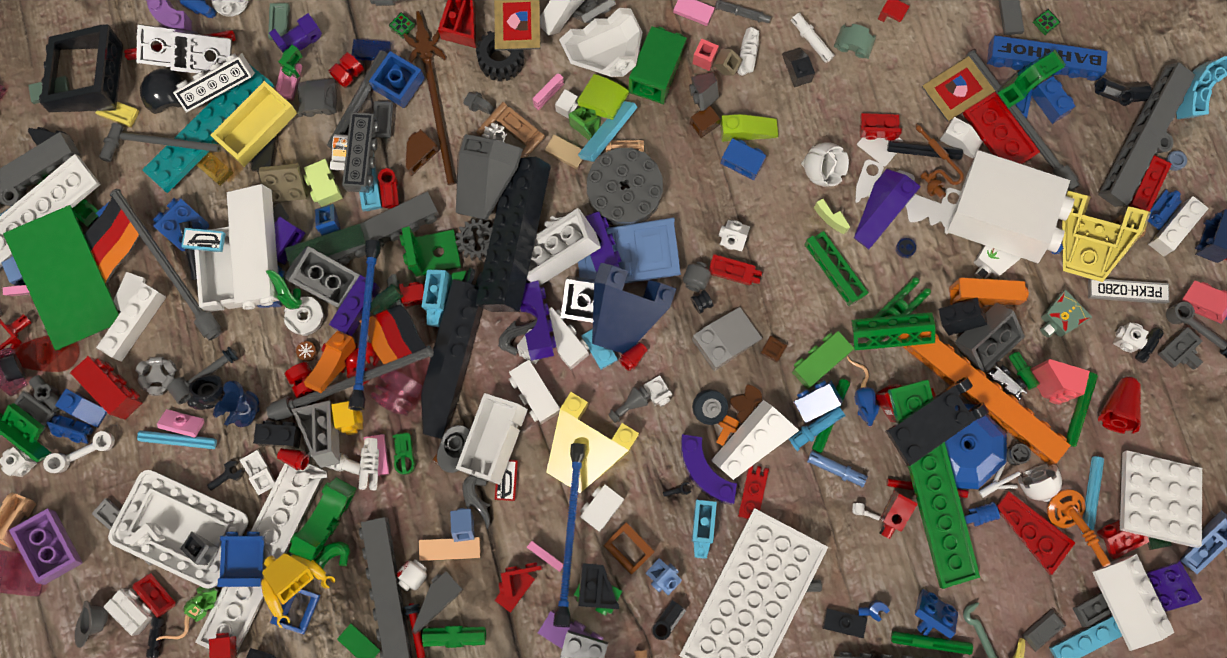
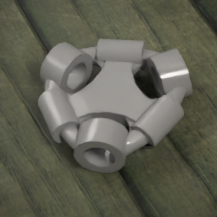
M150 357L149 360L141 361L137 365V381L142 390H146L149 395L161 396L167 389L168 384L176 379L174 375L177 367L172 360H166L164 357ZM150 365H151V366H152V369H151L150 373H149L147 376H144V375H146L147 372L149 371ZM162 365H164L169 375L163 373ZM159 382L162 384V387H150V385Z

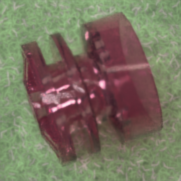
M396 370L381 375L380 378L387 385L385 387L376 385L375 388L382 393L378 395L372 392L370 397L383 408L393 413L407 416L409 412L402 408V405L404 404L412 408V403L406 398L407 396L417 398L423 386Z

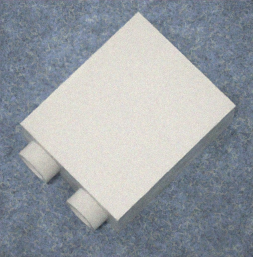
M978 150L967 173L947 232L1039 263L1046 250L1056 253L1063 240L1065 230L1056 228L1058 219L1067 220L1075 199L1066 196L1070 180Z

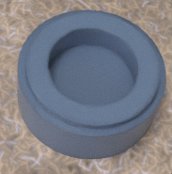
M1173 151L1167 155L1165 161L1172 163L1170 170L1178 171L1186 166L1187 157L1181 151Z

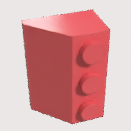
M1048 359L1030 369L1040 383L1037 388L1041 395L1049 399V402L1058 405L1084 395L1090 372L1052 359Z

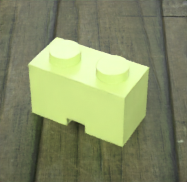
M325 159L304 167L306 174L303 176L307 185H311L313 191L310 194L314 202H318L323 207L343 199L338 185L333 180L335 177L330 169V165Z

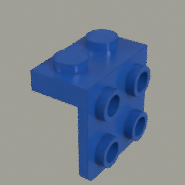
M180 197L177 200L173 198L166 205L168 209L164 213L160 211L152 219L154 221L152 225L177 248L185 251L182 248L181 241L183 239L179 223L192 221L193 229L207 230L209 223Z

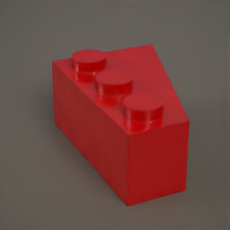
M447 0L438 27L442 40L476 48L475 0Z

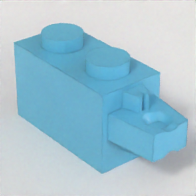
M427 270L421 307L427 311V325L431 327L440 326L452 283V276L446 270Z
M695 501L691 539L694 545L695 558L707 559L709 547L713 543L717 502Z

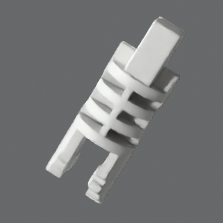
M752 27L746 29L740 52L742 62L738 68V74L741 76L746 75L748 72H753L759 45V31Z
M366 438L364 440V447L361 450L359 489L364 490L367 488L369 474V489L377 490V470L379 465L377 438Z

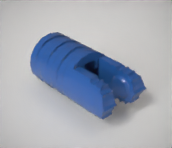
M180 0L181 5L196 14L201 13L207 16V18H213L216 15L215 9L207 5L205 0Z

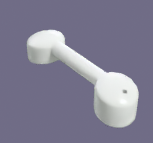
M106 431L97 432L93 437L92 444L68 455L61 453L50 454L44 459L43 466L49 473H62L68 469L70 462L95 450H110L114 445V437Z

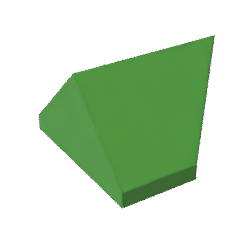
M580 107L570 112L569 122L571 127L590 140L601 126V117L596 115L595 110Z

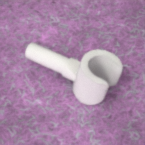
M302 472L299 474L298 483L308 485L310 478H327V473L310 474Z
M853 503L852 511L855 515H864L876 520L880 519L879 515L865 511V504Z

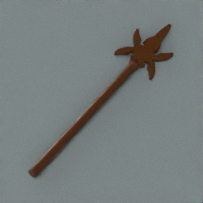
M416 11V40L418 43H415L414 39L406 34H403L405 41L415 48L410 54L409 63L412 64L413 60L417 58V53L421 54L419 58L424 63L447 185L450 186L454 185L455 181L431 64V58L433 57L431 52L434 51L435 55L444 61L446 58L443 52L434 46L440 37L438 30L432 37V41H429L430 36L425 30L420 12Z

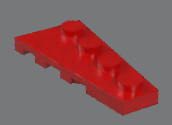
M1006 492L996 505L999 514L1047 573L1053 575L1075 542L1012 493Z

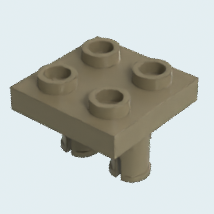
M298 164L259 168L262 184L272 190V202L307 199V192L301 175L302 168Z

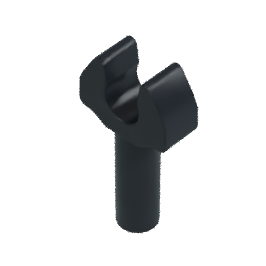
M229 461L224 464V473L208 483L207 487L212 491L228 479L238 481L243 476L244 470L240 469L233 474L232 468L237 466L239 462Z

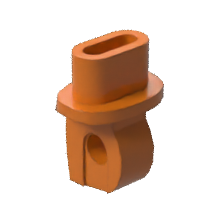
M728 415L725 416L722 422L719 421L718 425L723 429L716 443L724 446L730 432L735 433L737 431L736 428L739 421Z

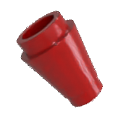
M639 342L623 353L619 362L626 370L631 371L637 367L648 350L644 344Z
M281 448L277 454V459L295 470H304L309 463V455L305 451Z

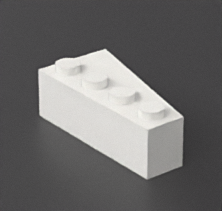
M763 400L711 461L734 480L799 430L772 405Z

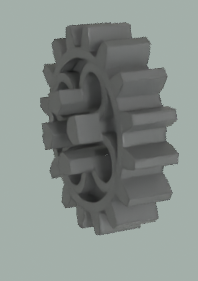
M472 219L471 224L465 221L466 227L460 226L461 233H456V237L460 239L455 241L456 245L460 246L458 250L460 253L464 252L465 258L470 255L472 261H474L475 257L482 261V256L486 257L493 227L489 228L490 223L488 221L483 224L482 219L478 223ZM474 228L478 229L477 234L479 237L478 242L481 247L480 251H475L477 249V246L474 242L475 236L472 232ZM484 236H489V239L484 240ZM466 239L470 240L468 244L464 243Z

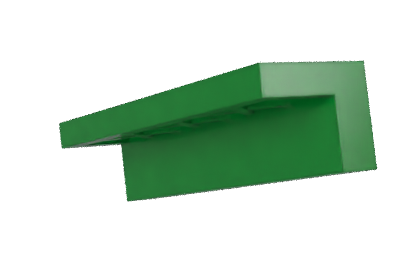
M824 231L806 240L804 246L849 307L869 294ZM822 238L825 241L826 250H823L817 240ZM828 254L836 256L838 259L837 266L834 265ZM839 270L846 271L849 274L848 281L844 279ZM850 285L858 287L862 293L857 296Z
M932 312L851 320L854 351L935 343V321ZM930 331V337L921 338L918 336L922 332ZM907 333L910 335L907 339L898 338L901 334ZM884 335L890 337L887 341L878 340L881 336ZM867 337L870 339L866 343H858V338Z

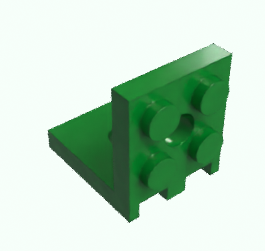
M410 227L402 228L403 234L400 235V241L406 251L403 254L404 262L416 277L426 275L427 270L448 271L462 268L454 230L415 237ZM437 248L444 250V254L441 257L434 256V251Z

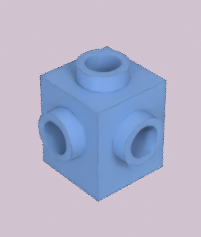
M660 558L646 572L653 580L651 585L659 593L663 590L669 595L682 581L677 575L679 571L671 563L667 566Z

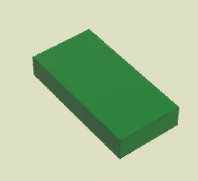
M350 623L337 638L356 658H376L381 650L353 623Z

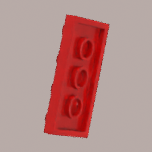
M996 92L963 112L964 117L993 155L1024 164L1040 153L1039 149Z

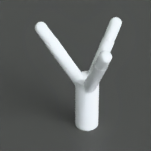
M1004 465L998 470L993 482L978 492L984 498L997 489H1016L1018 485L1003 484L1020 476L1021 473L1016 472L998 482L1005 467Z

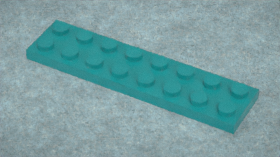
M251 66L254 71V75L251 78L216 96L174 139L217 144L210 135L264 81L272 88L274 84ZM166 146L142 171L168 193L209 151Z

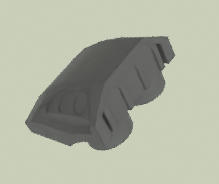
M322 79L298 83L299 105L297 115L299 117H303V115L313 117L316 114L332 115L337 113L336 80Z

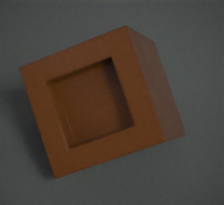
M711 106L697 112L690 119V125L700 138L717 128L720 123L719 116Z

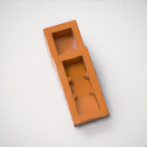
M336 331L325 343L326 347L320 360L304 381L306 387L321 394L346 366L345 359L356 348L353 337L340 331Z

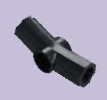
M1102 78L1095 84L1096 94L1116 101L1123 106H1127L1132 102L1147 101L1152 93L1151 85L1148 83L1123 85L1122 83Z

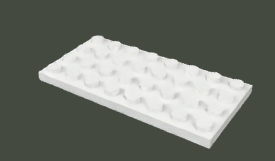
M754 508L679 656L682 658H773L828 546Z

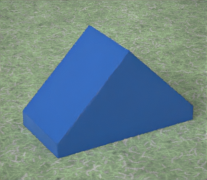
M334 204L315 209V227L323 237L342 232Z

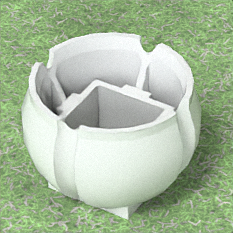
M824 142L813 146L801 165L813 183L828 187L838 185L842 181L841 176H846L849 159L847 152H844L842 147L834 143Z

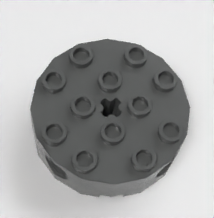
M615 148L603 153L592 164L587 176V198L593 212H600L601 217H606L609 224L622 226L645 222L657 211L663 194V177L657 163L646 153L634 148ZM625 185L628 186V189H627V188H625L624 190L621 189V186H625Z

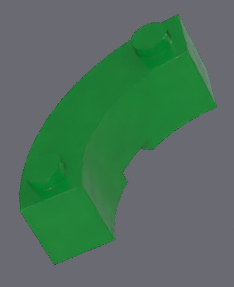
M337 477L330 483L327 482L322 489L323 495L313 514L302 529L293 534L290 540L292 545L289 552L310 561L314 560L324 548L323 544L327 541L329 535L332 536L340 523L338 520L344 511L348 509L357 488Z

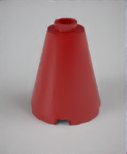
M1125 377L1120 379L1099 413L1098 421L1100 422L1101 420L1103 422L1102 426L1106 429L1125 434V431H1132L1131 434L1139 431L1141 427V384L1136 378Z

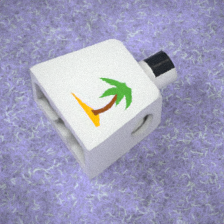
M983 245L974 260V264L979 267L974 275L977 279H986L988 276L996 279L1020 260L1021 257Z

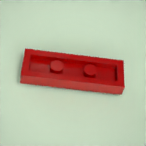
M1155 155L1153 156L1149 168L1141 179V184L1133 195V199L1129 204L1130 207L1146 211L1151 210L1172 163Z

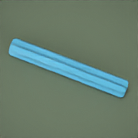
M140 430L137 436V440L141 442L215 449L217 440L214 438L198 436L194 438L187 435Z
M1093 456L1091 460L1085 512L1083 515V520L1091 530L1095 528L1104 458L1099 456Z

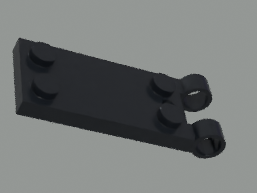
M968 377L959 379L885 431L907 466L913 465L972 422L989 413L984 402L978 403L968 410L959 397V394L973 387Z

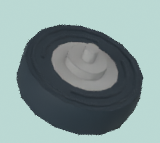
M703 390L693 400V414L703 424H718L727 415V399L717 390Z

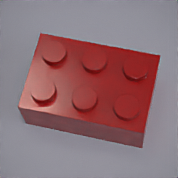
M87 356L70 374L109 415L126 420L143 404L139 399L140 395L133 388L129 389L125 385L127 381L121 375H116L113 372L114 367L109 362H103L98 357L95 359Z

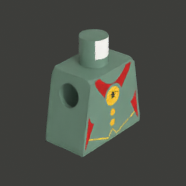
M1064 290L1056 296L1041 316V319L1046 324L1040 331L1048 338L1054 333L1062 337L1091 319L1092 316L1067 290Z

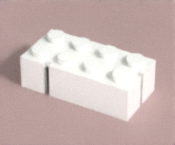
M229 227L210 229L212 231H222L226 234L223 252L195 250L199 307L206 312L224 310V307L227 309L240 308L241 306L234 304Z
M484 393L456 469L500 485L520 432L517 427L518 425L522 426L528 409L518 403Z

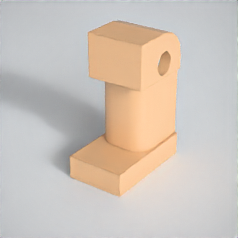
M12 492L7 495L0 507V544L15 549L17 545L9 530L19 525L24 516L29 517L36 503L29 498Z

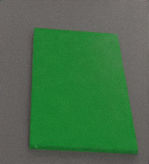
M71 205L3 233L55 351L112 326L119 316V312Z

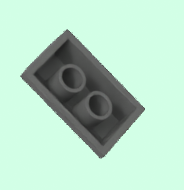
M307 246L294 259L284 278L339 308L360 275Z
M999 303L993 305L985 313L987 325L967 330L955 340L961 354L971 362L975 369H980L985 374L1025 338L1015 312Z

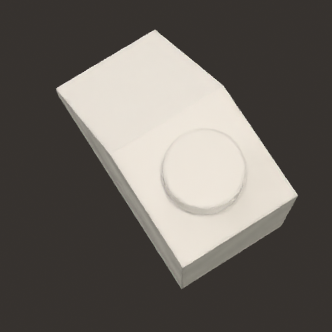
M956 117L952 119L940 141L953 148L963 149V153L971 158L975 157L983 143L971 125Z

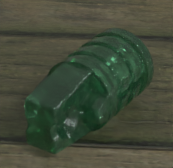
M391 283L385 290L377 294L371 302L370 312L376 315L381 311L389 309L391 305H394L395 302L404 297L402 292L394 283Z

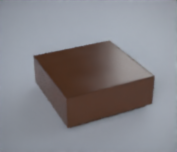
M770 336L760 354L777 363L787 345Z

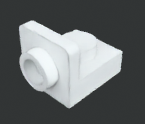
M660 375L643 385L654 406L659 404L661 407L671 401L672 392L668 390Z
M145 523L127 541L131 546L142 547L151 540V537L158 542L164 541L165 537L162 535L164 532L159 525Z

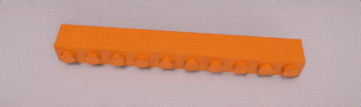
M922 332L918 336L921 338L930 337V332ZM907 333L901 334L898 338L907 339L910 335ZM935 334V343L902 346L950 386L959 379L968 377L973 387L961 393V395L972 404L984 402L989 410L988 415L1022 444L1026 445L1049 466L1057 464L1071 446L1066 442L1067 439L1063 435L1050 429L1051 426L1047 422L1037 419L1032 410L1022 407L1018 403L1017 398L1010 394L1007 395L1002 391L1003 388L998 383L991 382L986 378L987 375L983 371L970 365L971 362L967 358L960 357L955 353V349L952 346L941 342L937 334Z

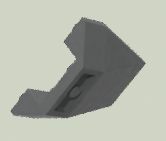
M465 134L462 137L457 155L456 213L487 220L517 170L523 149L495 139Z

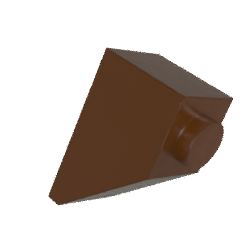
M421 129L411 134L407 141L406 169L411 176L439 151L437 145Z

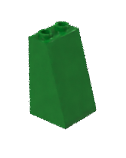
M651 26L637 58L636 66L632 69L629 76V93L664 105L685 50L687 38L680 33H671L662 27Z

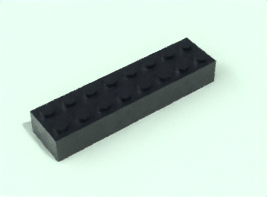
M537 156L520 158L517 170L498 201L475 304L490 312H520L551 165Z

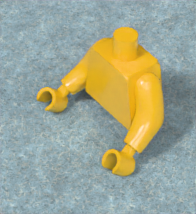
M282 554L278 559L271 555L264 561V565L267 568L262 572L265 577L261 581L262 593L274 617H277V625L280 628L282 626L279 622L282 618H286L288 623H290L289 617L282 614L281 604L284 605L313 580L314 577L321 580V586L325 589L330 588L326 584L327 579L335 583V578L326 576V572L314 560L310 561L294 554L291 556Z

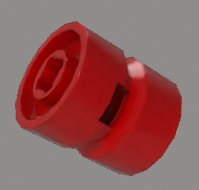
M348 52L339 59V64L335 63L328 70L330 75L344 88H347L353 82V77H358L364 71L363 66Z
M307 362L294 365L284 373L288 383L293 385L292 390L296 398L315 392V390L306 387L304 383L305 379L312 372Z

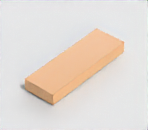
M476 537L475 540L454 542V539L419 540V561L481 558L480 537Z

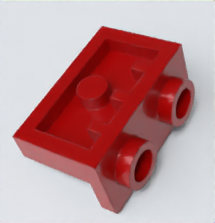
M861 113L860 137H866L867 140L885 138L887 141L898 139L902 133V129L899 128V115Z
M1120 520L1108 524L1097 531V535L1104 539L1109 557L1114 560L1149 542L1147 536L1120 530Z

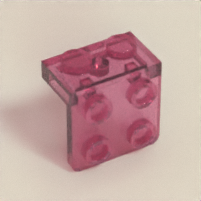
M0 550V593L40 596L43 584L36 583L22 554Z

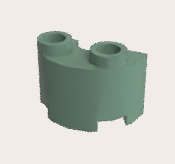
M852 24L851 27L843 25L840 28L834 47L841 52L854 51L858 58L869 59L876 36L869 34V29L862 25Z

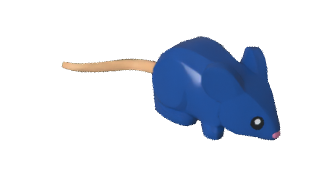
M847 356L850 363L863 369L865 372L861 388L856 390L854 399L856 405H858L857 414L871 427L880 406L876 405L874 389L866 386L869 372L865 366L852 361Z

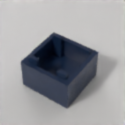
M1226 209L1204 221L1205 227L1200 242L1195 247L1197 249L1195 255L1215 263H1219L1227 258Z

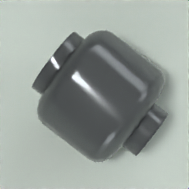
M702 262L689 264L683 277V282L686 284L685 287L695 292L704 290L710 279L711 272L707 269V265Z

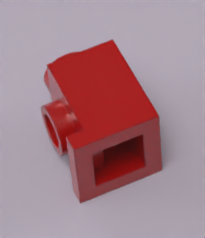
M413 282L408 284L407 287L404 284H399L402 303L405 307L422 304L425 287L423 284Z

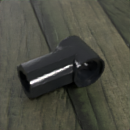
M672 600L651 628L653 637L658 640L667 639L686 610ZM660 624L666 627V634L662 637L658 636L655 632L656 627Z

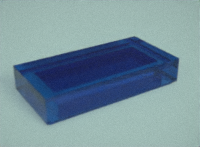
M353 39L352 56L355 59L375 60L380 50L387 53L391 51L390 41Z

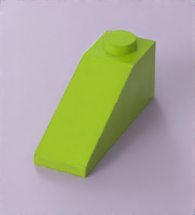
M742 114L724 115L721 118L722 142L731 141L732 138L735 140L778 138L777 119Z

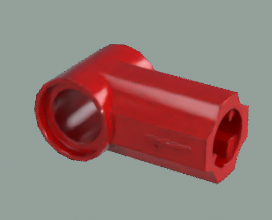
M382 169L378 174L383 209H392L399 205L398 179L391 169ZM386 176H392L390 182H383Z

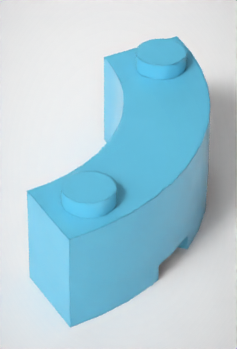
M1227 56L1205 62L1192 71L1195 77L1184 96L1183 103L1176 112L1177 119L1195 118L1209 114L1211 89L1217 82H1220L1227 76Z

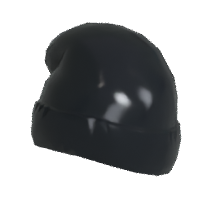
M210 374L193 380L189 385L191 398L188 399V406L196 410L215 407L223 398L224 384L222 379L217 375Z

